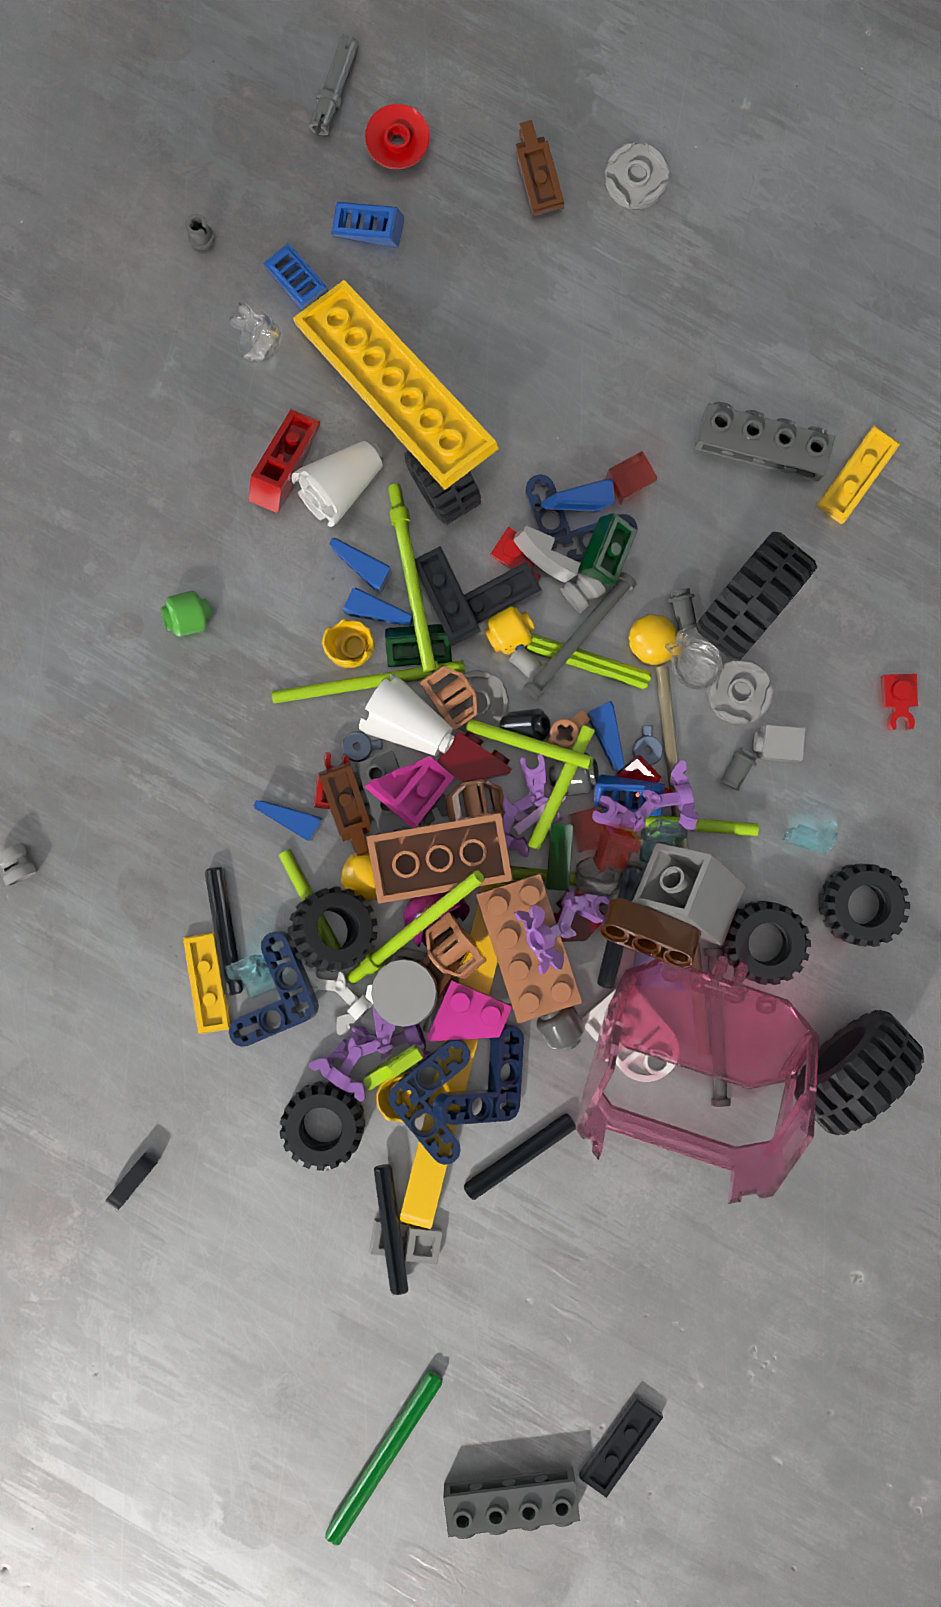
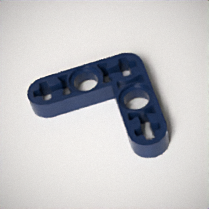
M539 474L531 477L527 482L525 494L537 530L555 538L551 549L553 551H556L557 544L559 543L562 544L563 548L572 546L574 544L572 538L577 537V546L582 554L577 555L575 548L568 551L566 557L577 562L582 561L587 549L583 543V536L588 532H594L597 522L571 531L564 510L541 508L537 511L536 507H541V499L538 494L533 495L531 493L535 490V484L540 483L541 487H548V490L545 491V499L557 493L553 481L548 476ZM550 512L558 515L560 519L559 526L551 530L545 528L541 521L543 515ZM618 514V516L638 530L637 523L633 517L627 514Z
M284 931L269 933L264 936L261 942L262 954L281 1000L239 1017L229 1026V1037L237 1046L245 1047L311 1020L318 1012V1000L302 960H299L295 955L298 952L296 947L291 948L289 941L293 940L292 937ZM275 940L282 941L284 944L280 948V952L272 950L271 946L275 944ZM290 957L291 961L282 963L278 966L276 961L283 960L282 958ZM287 967L293 968L297 973V981L293 986L287 985L282 977L283 971ZM302 987L303 992L297 993L290 997V991H294ZM300 1001L308 1003L309 1008L305 1009V1013L296 1010V1006L300 1004ZM270 1010L277 1011L281 1016V1024L278 1028H272L267 1023L266 1016ZM258 1023L260 1029L250 1032L248 1037L247 1035L241 1036L239 1030L243 1026L248 1027Z
M505 1024L500 1037L491 1038L488 1089L443 1092L435 1098L432 1110L434 1117L438 1121L450 1125L510 1121L517 1116L521 1100L524 1035L520 1028ZM510 1035V1041L504 1043L505 1037ZM510 1053V1058L503 1057V1054L509 1055ZM508 1063L510 1075L503 1081L500 1075L501 1069ZM501 1087H506V1088H508V1090H503V1089H502V1091H501ZM477 1098H480L482 1108L477 1115H473L472 1104ZM507 1102L506 1106L500 1108L501 1103ZM451 1104L460 1106V1110H448L446 1113V1107L451 1106Z
M447 1040L394 1083L389 1091V1103L392 1109L433 1159L443 1165L451 1164L458 1159L461 1152L460 1142L446 1123L438 1121L434 1117L432 1106L426 1099L469 1063L470 1050L463 1040ZM452 1046L454 1049H459L461 1047L463 1049L461 1052L462 1060L457 1062V1060L453 1059L447 1063L446 1067L450 1071L445 1074L441 1064L434 1059L440 1056L443 1062L449 1057L448 1048ZM431 1066L438 1070L439 1078L435 1083L428 1085L421 1081L420 1072L423 1068ZM399 1089L403 1092L408 1090L412 1092L409 1099L415 1107L418 1102L423 1104V1106L416 1108L410 1117H407L405 1114L410 1112L409 1106L404 1101L399 1104L395 1101L398 1098L396 1091ZM424 1113L431 1115L434 1119L433 1127L428 1131L419 1130L415 1125L418 1115ZM439 1128H442L444 1131L439 1133V1137L446 1144L449 1142L454 1143L451 1146L452 1154L448 1155L444 1152L440 1155L438 1153L440 1146L435 1138L430 1143L426 1139L434 1136Z

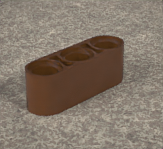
M615 898L609 902L600 928L601 935L611 942L681 968L692 965L701 936L700 931L691 924L622 898Z

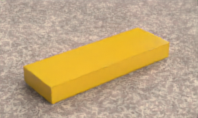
M874 425L816 507L842 525L892 457L900 443Z
M211 932L183 937L198 1034L227 1030L232 1022L228 997L224 994L215 934Z

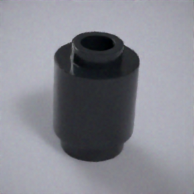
M539 708L512 711L500 720V728L541 741L545 740L551 727L549 717Z

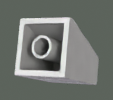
M656 842L632 902L691 924L700 931V940L723 946L746 886L711 854Z

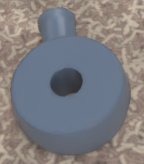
M644 725L642 726L643 736L635 741L632 753L634 758L640 754L652 766L662 758L663 747L661 742L653 737V726ZM646 747H649L651 749L650 754L645 753L644 750Z
M360 731L349 733L342 742L343 754H347L349 760L353 762L364 761L370 756L372 750L383 749L382 739L371 740L367 734ZM356 743L361 745L359 750L354 749Z

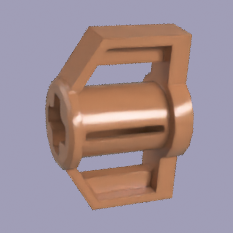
M442 665L419 681L441 716L453 728L452 731L477 715V693L462 672H457ZM450 673L459 676L436 693L431 689L432 685ZM472 696V705L454 718H451L448 712Z
M583 710L572 719H559L550 728L548 733L549 739L545 742L569 749L574 745L580 733L579 730L591 719Z
M486 779L459 783L445 797L450 822L501 813L502 817L505 815L502 787ZM484 787L488 788L493 809V812L490 813ZM461 791L467 816L462 818L458 794Z
M449 912L426 931L427 954L434 965L445 974L448 973L466 979L487 961L473 938L460 925L453 914ZM449 927H452L454 933L434 949V940ZM470 951L473 957L455 972L448 969L465 953Z

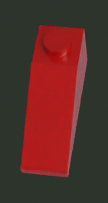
M290 409L251 474L248 501L279 513L294 486L292 473L302 467L320 426V421Z

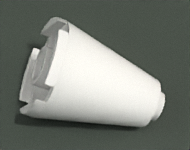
M361 441L297 469L292 473L293 484L297 481L299 482L302 489L297 493L313 515L320 521L327 518L329 520L327 526L332 527L341 520L383 467L381 460L383 459V454L373 442L369 444L366 441Z
M390 674L391 681L384 679L370 698L365 708L370 714L367 721L361 718L359 729L365 732V734L437 756L440 752L445 754L455 738L451 735L453 728L401 678Z

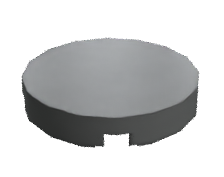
M636 142L627 143L617 148L610 156L604 174L605 187L611 198L620 206L632 210L645 209L657 203L664 194L669 180L668 163L664 155L653 145L647 143L644 145L636 144Z
M734 660L725 663L714 672L708 683L707 696L710 707L719 718L728 723L742 725L753 722L766 713L772 703L773 686L763 667L749 660Z
M474 670L463 673L477 693V715L472 719L499 727L501 718L508 714L510 700L507 688L499 678L490 672ZM472 696L448 712L451 718H454L472 705ZM469 721L464 723L458 729L466 733L467 724Z
M405 959L390 962L380 969L373 980L371 991L373 1006L380 1017L390 1024L402 1027L419 1024L429 1017L434 1010L438 998V987L431 971L421 963Z

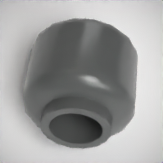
M595 758L590 769L578 766L565 796L588 794L593 790L599 778L598 765ZM556 759L555 766L550 767L549 776L552 786H555L566 762Z
M574 1006L540 1016L536 1022L537 1029L547 1045L555 1050L564 1049L568 1051L575 1048L581 1042L580 1037L585 1031L584 1022Z

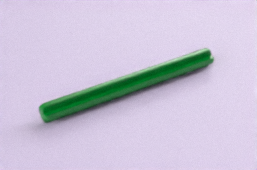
M434 1371L426 1373L327 1528L325 1538L328 1542L335 1546L341 1544L438 1392L443 1379Z

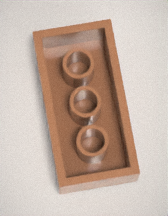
M501 813L367 836L378 904L449 892L476 870L480 871L485 878V881L479 886L513 881Z
M540 873L476 893L518 1024L582 1003L561 936L555 937L553 948L564 955L562 969L555 970L550 964L546 973L540 975L538 971L540 961L527 943V931L524 929V922L518 921L514 915V912L519 910L530 913V907L537 905L545 911L543 924L548 927L556 924Z

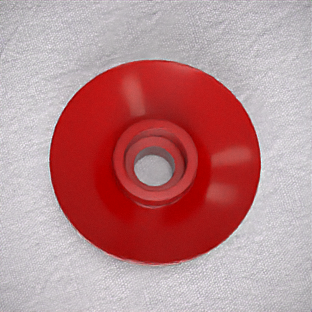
M390 104L377 110L367 123L365 142L368 152L377 163L390 169L411 167L422 159L429 146L430 134L426 120L416 109L408 105ZM396 138L404 141L401 145H394L392 142Z

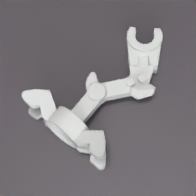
M301 959L314 992L318 990L335 991L349 1004L348 1014L337 1017L336 1022L337 1034L342 1035L351 1028L350 1024L357 1022L373 1005L371 996L373 984L368 985L366 994L358 998L347 986V979L343 972L338 973L337 980L320 979L317 977V968L307 967L305 965L306 960Z

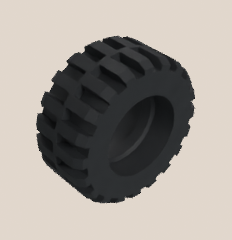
M772 532L696 623L697 632L728 658L740 661L818 568L816 561L781 532Z
M873 1010L870 1014L865 1013L857 1020L854 1019L848 1023L846 1027L837 1031L831 1039L820 1046L821 1048L809 1058L807 1064L801 1068L800 1074L796 1076L793 1092L795 1099L827 1133L834 1135L849 1134L851 1130L856 1131L862 1128V1125L869 1124L875 1120L876 1116L890 1108V1105L905 1093V1089L912 1085L916 1074L920 1073L922 1063H924L923 1048L890 1012Z

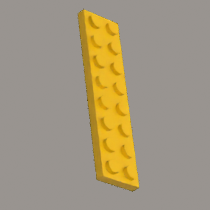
M345 280L341 281L293 317L296 326L444 490L499 449L496 440Z

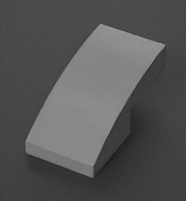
M525 525L515 534L513 541L527 558L544 572L564 583L577 575L580 562L551 550L555 540L554 537Z
M374 1218L369 1251L372 1255L385 1256L381 1220ZM400 1222L405 1261L438 1264L442 1230L432 1227L428 1229Z

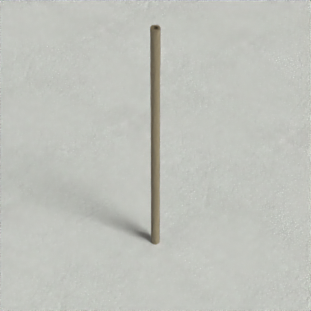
M669 666L656 667L669 783L672 778L671 773L679 763ZM669 783V790L674 793L675 787ZM671 806L672 816L680 817L681 811L678 809V806ZM674 830L675 846L689 850L687 831ZM698 943L689 971L699 1055L712 1054L700 943Z

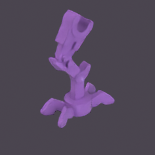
M541 754L537 755L539 765L536 768H529L525 757L520 759V767L530 792L529 795L511 804L507 797L503 800L505 815L502 822L507 849L511 851L518 850L519 855L525 858L529 856L530 852L526 838H515L509 832L519 812L533 805L540 807L547 803L549 797L544 796V783H547L545 759Z
M680 760L671 773L672 778L669 783L675 787L674 793L658 795L654 791L644 790L642 796L647 801L636 812H631L628 808L615 802L610 797L601 796L599 805L606 807L609 811L600 813L594 810L592 819L599 824H605L618 829L621 826L634 828V834H636L646 826L645 820L655 809L677 805L681 811L679 824L690 832H695L699 816L697 812H694L695 805L689 779L684 774L687 771L686 762Z
M573 891L567 892L561 902L563 910L559 921L551 927L543 924L545 911L537 905L530 907V913L520 910L514 912L518 921L524 922V929L527 931V943L540 961L538 965L540 975L546 973L550 964L555 970L562 969L564 955L553 948L555 937L570 938L576 936V932L570 927L575 912L594 923L603 922L605 915L601 914L599 906L609 904L610 900L607 897L592 894L574 896Z
M374 1006L376 1040L357 1046L355 1040L351 1038L348 1043L349 1054L340 1069L333 1065L330 1066L327 1057L318 1058L308 1063L309 1068L314 1071L320 1069L322 1076L346 1092H355L354 1098L360 1102H363L366 1098L364 1083L353 1081L349 1076L361 1056L376 1051L385 1054L394 1048L393 1045H390V1041L396 1025L390 1024L381 1018Z
M420 1025L403 1027V1032L391 1037L390 1045H393L395 1048L407 1042L410 1047L418 1044L424 1053L423 1059L417 1062L419 1064L431 1053L425 1051L426 1042ZM352 1027L354 1033L348 1039H343L327 1058L330 1065L335 1058L345 1061L349 1054L348 1043L351 1038L359 1046L376 1040L377 1036L368 1033L365 1027ZM391 1051L385 1054L381 1053L380 1058L382 1060L387 1058Z

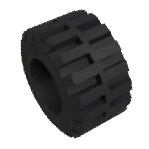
M409 450L404 453L406 466L414 482L440 521L448 525L481 505L480 491L470 471L444 490Z
M874 864L846 865L842 867L841 871L833 872L830 875L832 879L825 881L822 887L826 890L824 894L819 895V901H823V907H819L820 915H824L825 920H823V923L832 930L831 933L835 937L841 938L844 942L863 947L880 946L881 942L888 943L892 941L891 936L893 934L899 935L903 930L899 927L901 922L907 923L909 916L904 915L905 909H910V902L905 901L904 896L909 895L907 888L900 886L903 881L898 876H893L892 871L887 868H881L879 865ZM862 885H867L876 892L879 899V909L871 921L865 924H858L849 913L848 902L854 890Z
M334 886L330 889H321L298 903L295 907L297 909L296 912L292 913L289 919L292 921V926L288 927V934H292L293 940L289 941L291 948L296 947L298 950L295 954L299 960H306L305 965L307 967H316L317 971L336 972L362 962L366 958L364 955L372 951L374 946L371 944V941L377 939L378 933L373 931V927L378 924L376 918L371 919L369 913L374 910L371 905L365 907L363 902L366 899L362 895L354 896V890L349 888L341 890L340 886ZM325 911L338 914L346 924L347 938L339 949L327 946L319 937L317 924L319 917Z
M769 901L750 902L745 904L743 909L738 908L725 938V945L722 948L724 953L727 954V962L733 966L734 971L739 975L758 984L778 985L781 984L780 981L782 980L789 981L793 979L792 974L794 972L800 973L804 968L801 966L803 960L808 961L810 954L806 953L807 947H811V940L807 939L806 936L810 932L808 927L802 924V917L794 913L793 909L788 906ZM764 923H771L777 926L781 932L782 948L775 958L761 962L751 955L749 939L756 927Z
M318 1081L311 1086L306 1085L298 1093L296 1092L285 1107L280 1120V1125H282L280 1139H284L283 1147L286 1152L291 1151L293 1153L291 1158L296 1163L298 1160L304 1162L303 1167L310 1169L311 1165L317 1166V1171H324L327 1166L334 1169L339 1166V1163H346L351 1155L356 1152L363 1136L365 1119H363V1107L357 1103L358 1100L354 1098L355 1094H349L330 1081L328 1084H322V1081ZM315 1108H326L333 1111L339 1117L342 1124L340 1136L330 1142H320L313 1139L305 1129L304 1119L306 1114Z

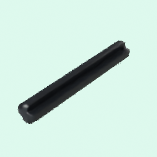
M626 864L617 898L633 901L642 875L641 867ZM609 940L606 943L597 984L600 987L612 989L615 986L624 946Z
M222 867L209 868L205 870V879L223 990L225 995H237L243 991L224 869Z
M568 1113L562 1115L466 1182L464 1190L471 1200H476L576 1129V1123Z
M383 1164L374 1167V1176L389 1287L392 1295L406 1294L409 1289L393 1170L390 1164Z

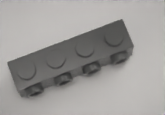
M715 402L714 404L708 403L703 413L694 449L819 481L826 474L835 436L827 434V430L820 427L811 426L806 429L795 426L796 423L789 419L779 418L772 420L764 418L763 413L755 410L741 412L734 410L733 406L728 403Z
M389 751L355 764L357 772L354 775L359 790H364L368 802L364 805L370 822L376 820L380 831L378 834L413 829L365 788L366 784L371 780L378 779L400 769L395 753ZM419 823L418 826H416L415 828L422 827L421 823Z
M573 1467L444 1483L443 1499L448 1537L468 1539L480 1533L489 1532L491 1535H501L512 1529L521 1528L525 1531H533L544 1525L554 1524L558 1527H566L573 1522L580 1521Z

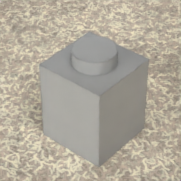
M775 725L760 727V732L755 733L753 749L758 752V759L785 762L803 761L806 728Z

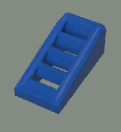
M337 202L331 234L336 237L399 247L404 215L398 207ZM352 213L350 228H345L347 215ZM362 215L365 216L363 228L359 229L360 218ZM374 218H378L376 231L372 230Z
M289 243L263 263L301 311L328 292L327 286ZM289 255L292 260L278 270L275 265ZM295 265H297L299 269L296 270L293 274H291L288 278H285L283 276ZM304 274L306 278L293 287L291 284ZM311 283L314 287L301 296L299 292Z
M604 479L557 492L541 501L542 508L548 510L601 511L615 503L613 479Z
M335 537L332 538L329 544L334 553L376 592L381 594L392 575L390 566Z
M356 587L352 589L343 608L344 614L352 617L403 626H411L413 623L412 614Z
M609 701L589 711L587 715L591 719L589 723L592 729L595 730L594 733L612 770L616 772L624 768V758L614 705L612 701Z
M600 774L595 785L593 812L594 810L600 813L609 811L606 807L599 805L601 796H606L607 791H612V800L628 808L631 812H636L646 802V799L642 796L644 790L654 791L658 795L664 794L665 784ZM620 791H626L625 801L619 800ZM634 792H639L638 803L633 802ZM663 807L655 809L649 816H661Z
M256 800L253 805L256 810L307 841L313 840L325 820L319 816L263 800Z

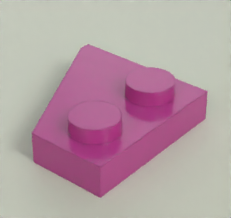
M431 756L416 761L414 764L404 766L383 777L371 780L366 784L365 788L408 825L415 828L455 777Z
M451 980L426 1039L429 1041L500 1037L512 1005L455 980Z

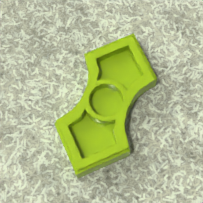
M414 1044L368 1072L363 1082L370 1091L386 1080L397 1077L423 1059L424 1053L418 1044Z

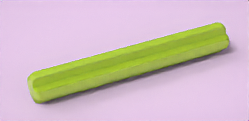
M531 634L532 642L526 646V649L552 659L564 643L537 634ZM579 648L566 662V664L642 689H646L651 680V673L649 671Z

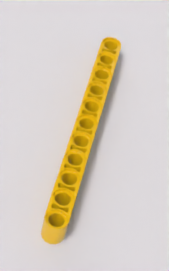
M513 881L484 885L481 888V892ZM478 903L470 936L476 942L477 947L487 961L466 979L459 978L458 982L489 995L498 961ZM471 953L468 954L463 964L473 957ZM462 1039L470 1050L469 1063L430 1095L429 1103L431 1106H433L435 1098L440 1093L466 1091L478 1039ZM452 1046L448 1048L449 1057L443 1062L439 1057L438 1063L441 1064L445 1074L450 1071L446 1067L447 1063L453 1059L457 1060V1062L462 1060L461 1052L463 1049L461 1047L459 1049H454ZM437 1069L433 1083H435L439 1078V1072ZM451 1104V1106L446 1107V1113L448 1110H460V1106ZM425 1113L421 1131H428L433 1127L434 1119L431 1115ZM447 1124L455 1134L457 1125ZM439 1128L434 1136L426 1140L430 1143L435 1138L440 1146L438 1153L441 1155L445 1152L450 1155L452 1142L447 1144L443 1142L439 1137V1133L444 1130ZM419 1141L399 1221L431 1229L447 1165L435 1161Z

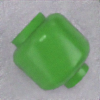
M195 591L169 596L165 600V606L160 607L167 632L172 631L178 637L205 630L207 625L206 619L212 617L207 599H200Z

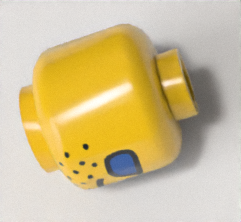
M511 606L488 619V628L485 629V633L496 652L502 651V653L510 655L532 642L530 631L535 629V626L527 611L520 613L517 608Z

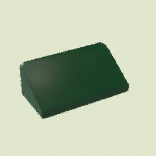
M616 513L600 517L578 571L585 576L610 586H616L637 530Z
M442 624L428 625L434 661H438V663L452 662L451 643ZM415 627L386 628L385 644L388 667L422 665Z
M556 823L551 825L546 882L548 890L569 891L574 825Z

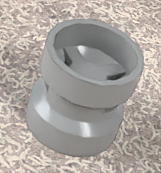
M580 572L577 574L575 583L567 582L560 588L567 601L579 613H582L589 606V599L599 598L606 592L600 581L585 576Z
M23 843L15 844L0 851V867L4 873L2 879L6 886L16 884L37 873L33 863L28 862L25 856L27 851Z

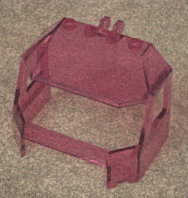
M719 956L712 974L693 967H676L657 959L625 970L604 1014L582 1096L576 1131L582 1139L587 1138L593 1146L592 1153L598 1160L602 1154L605 1132L608 1129L731 1171L728 1204L741 1202L742 1196L757 1194L759 1199L773 1197L814 1138L819 1035L788 999L743 985L742 983L748 970L746 964L739 963L734 971L732 980L722 977L728 967V960L723 956ZM622 1046L748 1090L785 1082L773 1138L769 1141L733 1146L612 1105L603 1091L615 1070L616 1059ZM806 1060L804 1094L798 1098L792 1107L798 1072Z

